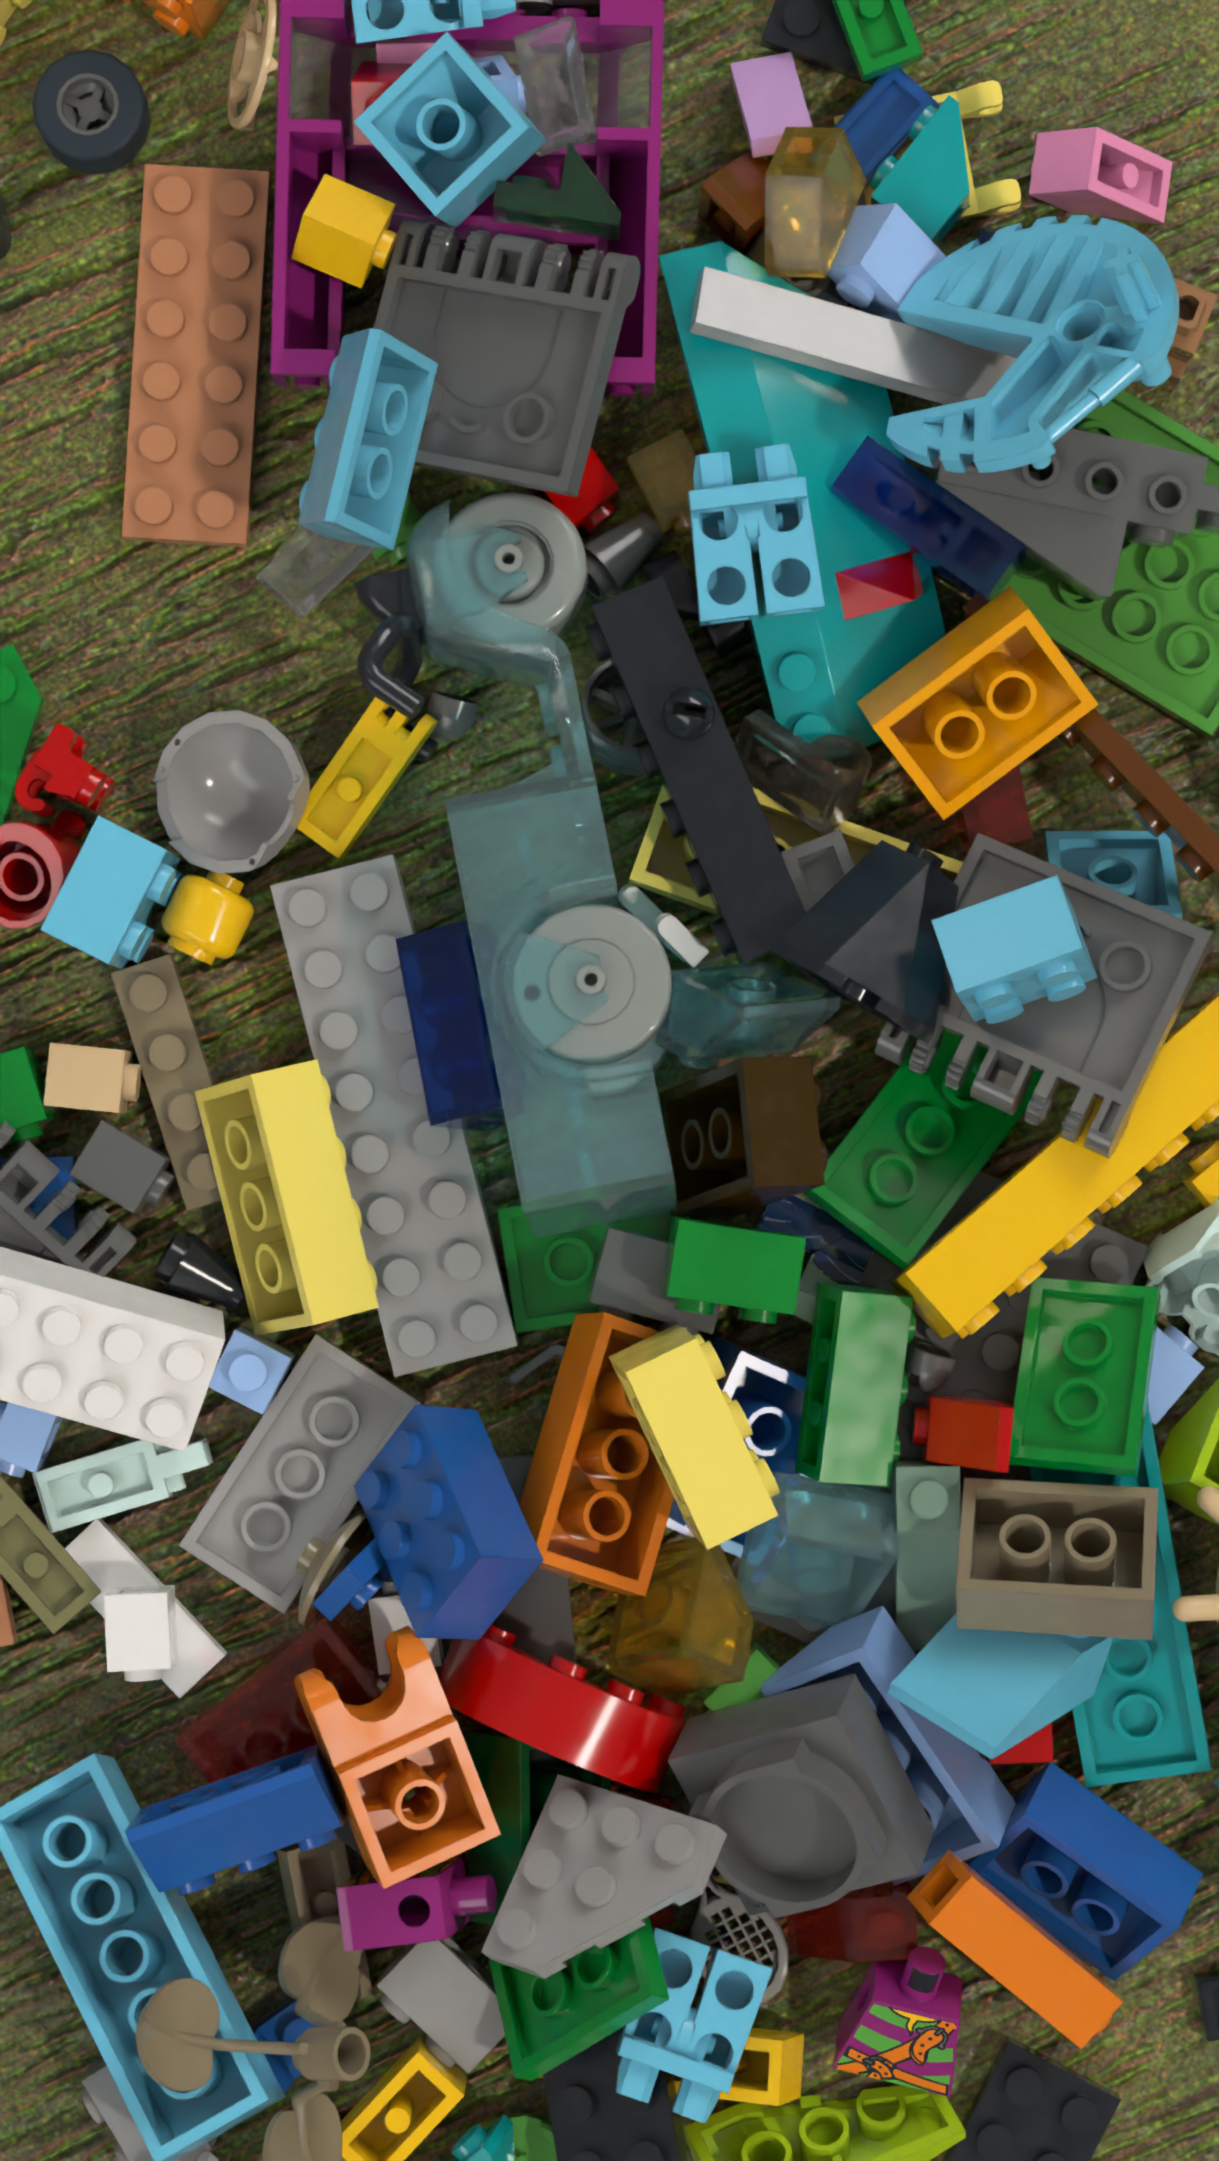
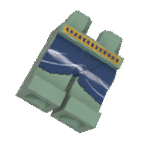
M827 1151V1160H828V1159L830 1158V1156L832 1155V1153H830V1152H828V1151ZM802 1193L766 1205L753 1227L798 1234L806 1238L804 1252L809 1253V1256L801 1270L795 1316L813 1324L818 1282L858 1286L875 1250Z

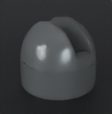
M431 691L426 714H429L438 721L433 732L443 739L461 737L472 728L479 703L460 696Z
M911 1340L907 1346L904 1366L908 1384L913 1387L919 1385L920 1389L924 1392L937 1391L946 1385L951 1377L957 1356L940 1346Z

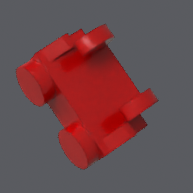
M58 723L54 726L41 750L33 753L18 778L15 786V797L24 809L43 818L53 817L56 813L55 807L46 804L44 800L38 798L43 788L50 793L57 794L56 797L63 801L84 805L97 813L112 792L115 780L85 762L83 755L87 749L86 740L69 727Z

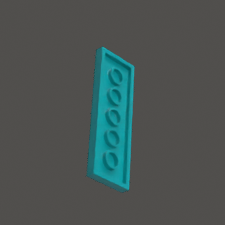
M1147 1400L1138 1477L1029 1466L1031 1480L1037 1482L1158 1488L1152 1640L1113 1638L1094 1696L1072 1709L1086 1788L1212 1771L1187 1622L1178 1620L1172 1611L1173 1603L1182 1596L1149 1401Z

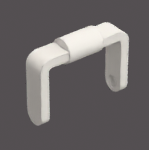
M627 884L620 889L618 893L620 903L632 915L645 923L659 941L682 961L695 968L709 953L708 949L676 917L670 913H663L638 887L633 884Z

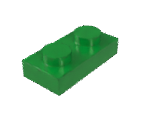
M832 0L862 82L922 59L923 51L903 0Z

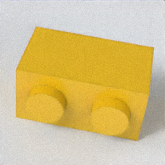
M423 2035L409 2047L340 2121L342 2129V2157L346 2161H404L465 2096L467 2077L455 2065L450 2068L438 2060L424 2042L426 2038Z

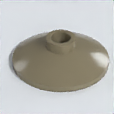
M361 1513L346 1522L326 1542L313 1537L302 1552L295 1570L306 1575L298 1606V1623L307 1628L320 1616L321 1612L313 1605V1602L358 1555L370 1526L366 1514Z

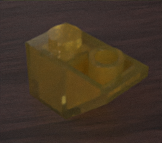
M785 128L765 174V269L769 276L826 278L867 181L843 128Z

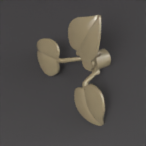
M340 1915L324 1916L310 1920L296 1928L287 1938L279 1958V1983L282 1990L288 1996L297 1999L294 2008L295 2014L316 2026L307 2029L294 2043L215 2038L220 2021V2012L217 2000L209 1987L201 1981L192 1978H177L168 1981L155 1991L139 2014L140 2020L136 2027V2046L143 2067L149 2076L162 2087L171 2091L187 2092L203 2087L210 2080L213 2070V2050L292 2055L295 2068L307 2079L317 2082L293 2095L291 2102L292 2110L280 2111L273 2116L265 2133L263 2161H342L340 2117L331 2099L321 2093L324 2091H337L339 2088L338 2081L358 2080L364 2075L370 2062V2045L366 2035L356 2027H346L343 2022L352 2010L357 1997L361 1976V1950L344 1952Z

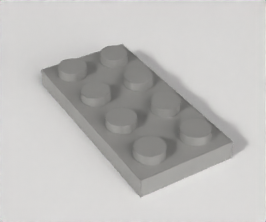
M317 1333L179 1546L285 1614L302 1588L306 1575L295 1570L305 1547L313 1537L326 1542L342 1526L359 1500L354 1487L355 1483L414 1405H420L422 1400Z

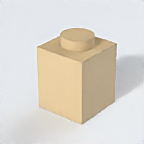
M50 1043L43 1105L127 1113L128 1101H138L141 1086V1065L132 1064V1051Z

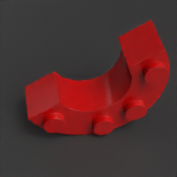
M491 1624L479 1640L453 1639L438 1673L439 1681L450 1707L497 1731L571 1764L634 1788L653 1793L659 1791L669 1768V1756L687 1721L682 1717L686 1709L685 1706L654 1692H651L648 1702L643 1701L644 1692L612 1678L609 1679L606 1688L584 1680L588 1671L587 1668L556 1654H552L549 1663H546L513 1646L517 1635L494 1624Z

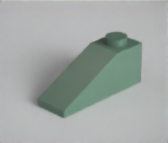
M898 1460V1463L894 1464V1469H892L895 1624L912 1650L921 1651L957 1613L956 1582L961 1526L960 1466L925 1460Z

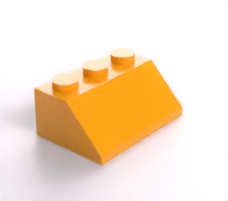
M1011 587L1007 588L856 702L873 729L943 820L1099 705L1033 613Z

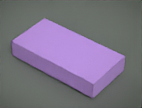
M791 52L730 63L732 83L753 158L815 146L812 122Z

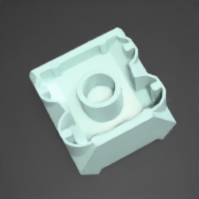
M1218 1196L1212 1205L1164 1234L1160 1231L1149 1245L1143 1263L1148 1276L1145 1286L1159 1288L1161 1296L1159 1313L1169 1316L1182 1315L1190 1324L1189 1335L1191 1340L1204 1351L1214 1353L1219 1357Z

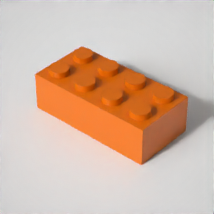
M606 1312L575 1314L519 1506L543 1558L538 1568L613 1593L646 1597L674 1497L611 1364L609 1356L659 1333V1331Z

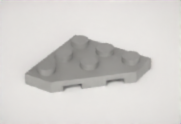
M558 1774L481 1953L493 1961L545 1979L566 1968L565 1960L593 1945L601 1949L646 1925L644 1918L674 1902L681 1906L702 1895L727 1833L718 1825Z

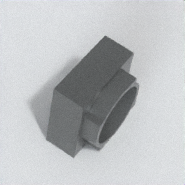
M855 1673L690 1717L687 1719L668 1759L669 1765L692 1806L688 1816L718 1825L727 1833L714 1866L734 1886L749 1916L770 1911L773 1919L829 1905L845 1896L849 1891L919 1875L935 1831Z

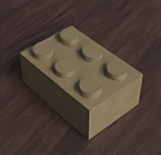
M964 1478L956 1582L957 1628L1152 1640L1158 1488Z

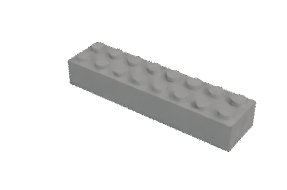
M392 854L270 885L313 1058L318 1060L320 1072L330 1087L331 1104L329 1108L336 1136L343 1143L346 1152L345 1172L351 1197L356 1201L361 1212L362 1225L360 1233L366 1257L372 1264L377 1277V1289L375 1291L379 1305L377 1310L394 1377L518 1346L519 1338L516 1333L502 1271L397 859Z

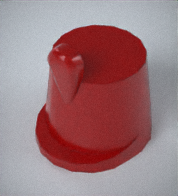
M65 810L58 814L52 825L31 824L26 821H9L0 826V925L7 928H29L47 917L80 852V848L74 838L81 837L86 829V821L81 815Z

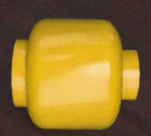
M210 870L206 878L195 874L183 876L161 920L163 929L171 935L167 944L211 966L216 957L220 959L232 957L254 914L250 901L239 895L244 883L225 873L218 874Z

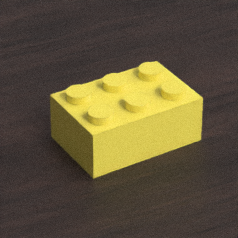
M675 1324L609 1356L611 1364L688 1529L707 1550L779 1516L771 1500V1497L780 1493L779 1487L765 1459H759L753 1449L748 1450L743 1440L753 1435L752 1429L739 1402L736 1399L732 1401L726 1391L721 1392L716 1380L726 1376L709 1340L704 1342L700 1333L693 1336L679 1324Z

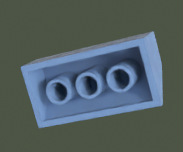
M882 1605L831 1626L764 1680L760 1690L765 1697L853 1673L856 1674L935 1829L919 1875L894 1880L892 1883L895 1886L928 1874L948 1850L964 1861L997 1849L1016 1803L981 1752L888 1694L891 1682L917 1655Z

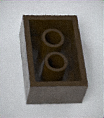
M812 1056L742 1057L659 1093L671 1217L740 1215L825 1185L824 1172L827 1166V1151L825 1144L820 1139L817 1114L821 1091L819 1082L813 1075Z

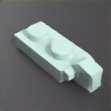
M140 1439L32 1473L49 1531L54 1533L168 1498L173 1495L172 1492L186 1488L182 1473L208 1466L214 1461L207 1439L189 1443L185 1452Z

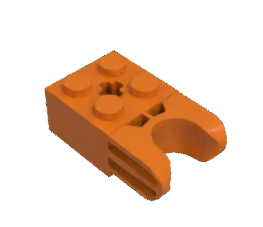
M408 1625L392 1632L385 1640V1649L390 1662V1678L388 1686L381 1696L370 1703L357 1706L342 1702L333 1684L326 1680L321 1670L315 1668L298 1674L294 1680L299 1699L365 1866L383 1889L501 1835L459 1724L453 1717L428 1650L421 1638H417L414 1631ZM413 1788L415 1795L409 1800L403 1801L404 1795Z

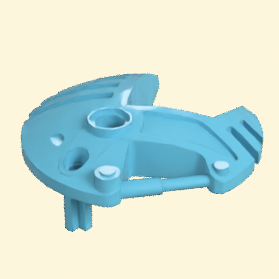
M1071 215L1066 223H1059L1056 216L1038 218L1030 228L1023 229L1021 223H1017L997 230L990 241L982 245L976 239L948 255L916 281L897 309L898 314L904 323L927 329L967 345L1016 358V360L986 396L889 417L886 435L895 449L919 464L933 468L940 454V461L945 470L949 472L965 473L972 460L979 473L1015 469L1032 464L1038 470L1046 468L1051 463V456L1056 453L1053 443L1098 406L1103 407L1133 382L1141 381L1144 385L1150 387L1160 385L1170 377L1172 368L1167 354L1173 343L1178 326L1179 294L1175 279L1165 257L1151 240L1134 228L1106 218H1101L1097 225H1093L1087 215Z

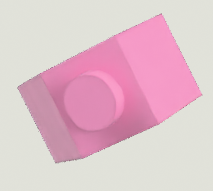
M1098 127L1037 133L1034 160L1031 166L1029 195L1067 212L1160 224L1164 223L1173 162Z

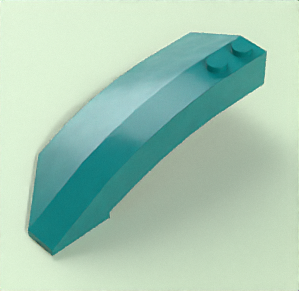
M721 240L658 255L683 364L707 454L729 452L733 485L758 482L755 448L789 444L797 467L798 477H806L807 497L825 603L824 609L817 612L765 618L758 554H751L759 615L757 619L748 620L779 752L785 766L789 769L848 754L882 741L856 702L946 635L905 458L901 452L893 447L886 435L889 417L894 416L887 389L689 333L697 280L704 266L807 296L810 295L742 255ZM912 551L925 593L914 601L845 621L835 573Z

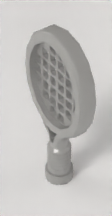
M710 1875L706 1887L709 1886L715 1894L707 1898L706 1890L704 1889L703 1894L699 1896L698 1907L690 1924V1939L710 1946L711 1954L707 1956L706 1961L711 1959L713 1948L711 1944L717 1941L722 1946L720 1950L726 1952L736 1946L739 1951L736 1955L746 1958L745 1955L753 1951L756 1959L752 1961L763 1964L762 1960L770 1957L773 1964L769 1965V1967L773 1970L760 2004L767 2003L781 1991L788 1974V1947L781 1926L776 1919H773L770 1911L751 1915L749 1920L742 1923L738 1916L747 1912L738 1893L721 1887ZM730 1907L733 1914L725 1918L722 1910ZM719 1913L722 1920L714 1924L711 1916ZM736 1918L739 1925L731 1929L727 1922ZM762 1919L766 1925L758 1928L755 1921ZM752 1923L755 1931L747 1934L744 1927ZM725 1924L728 1931L720 1935L716 1928ZM741 1929L744 1937L736 1940L733 1933ZM769 1929L773 1936L764 1940L761 1932ZM713 1930L717 1937L708 1940L705 1933ZM758 1934L761 1942L753 1945L750 1938ZM730 1935L733 1942L725 1946L722 1939ZM747 1940L750 1948L742 1951L739 1944ZM775 1940L777 1948L770 1951L767 1943ZM764 1945L767 1953L759 1957L756 1949ZM706 1963L701 1974V1977L704 1981L707 1975L706 1971L708 1968Z

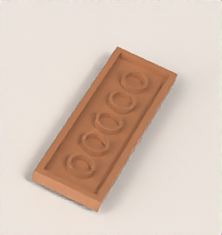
M145 164L122 538L126 541L249 548L272 178L269 171Z

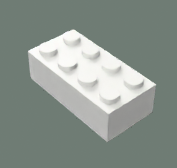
M0 1246V1400L185 1452L225 1342L223 1311Z

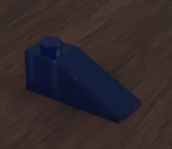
M868 435L830 487L838 496L933 569L985 605L1001 593L1027 557L1025 545Z

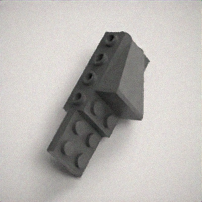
M1071 428L1053 443L1056 453L1051 456L1052 460L1049 466L1040 469V473L1028 471L1029 465L997 472L979 473L973 460L965 473H954L945 470L940 461V454L933 468L925 465L922 468L923 471L933 473L931 488H936L1083 597L1091 600L1100 601L1111 598L1126 529L1130 530L1127 541L1157 548H1165V545L1172 546L1174 539L1177 540L1191 535L1195 518H1197L1196 530L1219 535V486L1203 483L1209 457ZM1092 477L1096 478L1102 486L1093 485Z

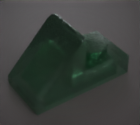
M570 142L567 145L560 190L549 189L550 183L544 179L524 175L514 176L512 183L497 181L493 202L495 222L620 241L622 229L620 210Z

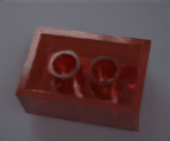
M322 1615L187 1724L177 1735L175 1741L207 1781L212 1783L317 1744L294 1685L295 1677L298 1674L312 1668L321 1670L326 1680L335 1687L340 1700L346 1704L357 1706L370 1703L380 1697L388 1683L382 1675H379L378 1670L338 1620L334 1618L330 1622Z

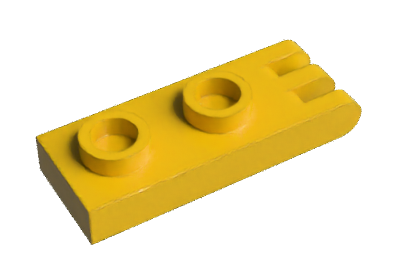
M375 697L310 790L306 809L297 829L336 858L344 859L435 729L438 721L429 714H425L418 721L413 731L410 732L405 728L410 719L398 711L392 717H389L385 712L390 706Z

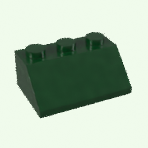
M493 1728L468 1731V1750L501 1835L469 1849V1877L491 1875L494 1878L497 1889V1908L494 1914L470 1916V1921L493 1925L557 1775L559 1774L611 1791V1779L543 1752Z

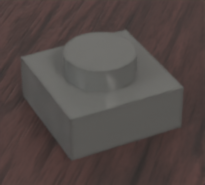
M841 829L780 852L805 912L812 908L855 866Z

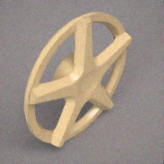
M251 0L242 20L231 64L227 101L229 122L237 130H254L257 107L264 90L267 75L269 72L277 70L278 62L272 57L280 0H264L266 15L263 24L261 13L257 10L262 0ZM247 94L246 107L241 115L238 116L237 102L242 101Z

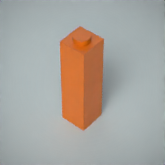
M950 1850L944 1854L907 1896L909 1901L932 1928L1081 2050L1095 2034L1101 2032L1108 2025L1113 2013L1123 2003L1120 1997L1095 1970Z

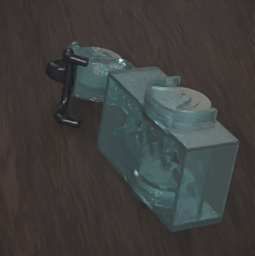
M517 492L496 493L470 503L455 516L449 498L430 509L414 525L407 538V568L370 576L356 582L355 588L359 603L376 622L380 623L363 644L357 659V672L362 685L372 695L390 706L385 714L392 717L398 711L412 720L419 713L425 702V698L413 691L411 687L423 663L424 650L422 645H426L431 658L442 665L538 690L546 738L559 736L561 745L549 747L552 764L512 787L445 799L523 1213L534 1238L677 1211L675 1180L654 1079V1073L668 1053L674 1030L670 965L665 950L653 931L640 919L619 909L615 896L618 894L617 883L589 752L571 655L566 644L558 637L576 618L585 599L588 569L584 545L570 519L556 506L539 497ZM396 646L399 655L389 675L384 671L383 662ZM408 723L405 728L412 732L415 727ZM428 737L415 757L426 764L435 753L439 743Z

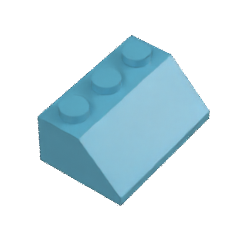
M368 328L343 336L339 355L335 357L330 368L329 383L331 388L324 417L319 421L315 430L314 445L316 451L309 480L303 485L300 493L299 507L301 513L298 525L329 539L394 551L438 367L437 362L380 329Z

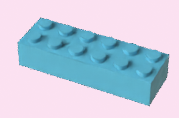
M94 1753L0 1807V1850L153 2160L175 2161L285 2098V2095L265 2055L260 2053L213 2050V2070L210 2080L203 2087L187 2092L171 2091L162 2087L149 2076L143 2067L136 2046V2027L140 2020L139 2014L160 1986L177 1978L199 1980L207 1985L215 1996L220 2012V2021L215 2038L255 2041L257 2039L184 1895H179L177 1887L159 1893L129 1844L125 1830L140 1808L115 1758Z

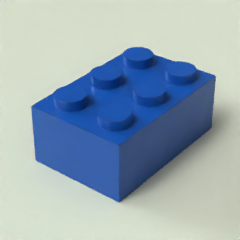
M414 1405L354 1485L417 1638L479 1640L543 1561L481 1418L475 1409Z

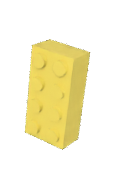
M318 1060L263 1071L194 1091L255 1336L313 1326L379 1308L375 1293L377 1277L372 1264L366 1257L360 1233L362 1225L361 1212L358 1204L351 1197L345 1172L346 1152L343 1143L336 1136L329 1108L331 1104L330 1087L320 1072Z

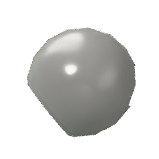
M240 710L208 712L183 726L162 751L153 780L157 788L158 814L171 840L168 843L190 864L218 874L249 872L262 867L274 858L297 828L306 809L310 794L309 774L298 747L268 720Z

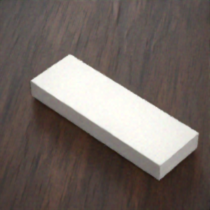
M101 1518L94 1520L65 1548L101 1589L102 1592L90 1604L103 1618V1596L111 1588L164 1586ZM175 1597L178 1661L171 1669H162V1680L181 1698L227 1654V1651Z

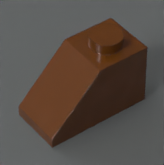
M750 150L711 175L701 184L698 216L725 244L745 256L758 233L772 221L786 217L795 208L797 192L792 187L796 184V180L786 166L776 157L770 155L766 160L763 157L753 158Z

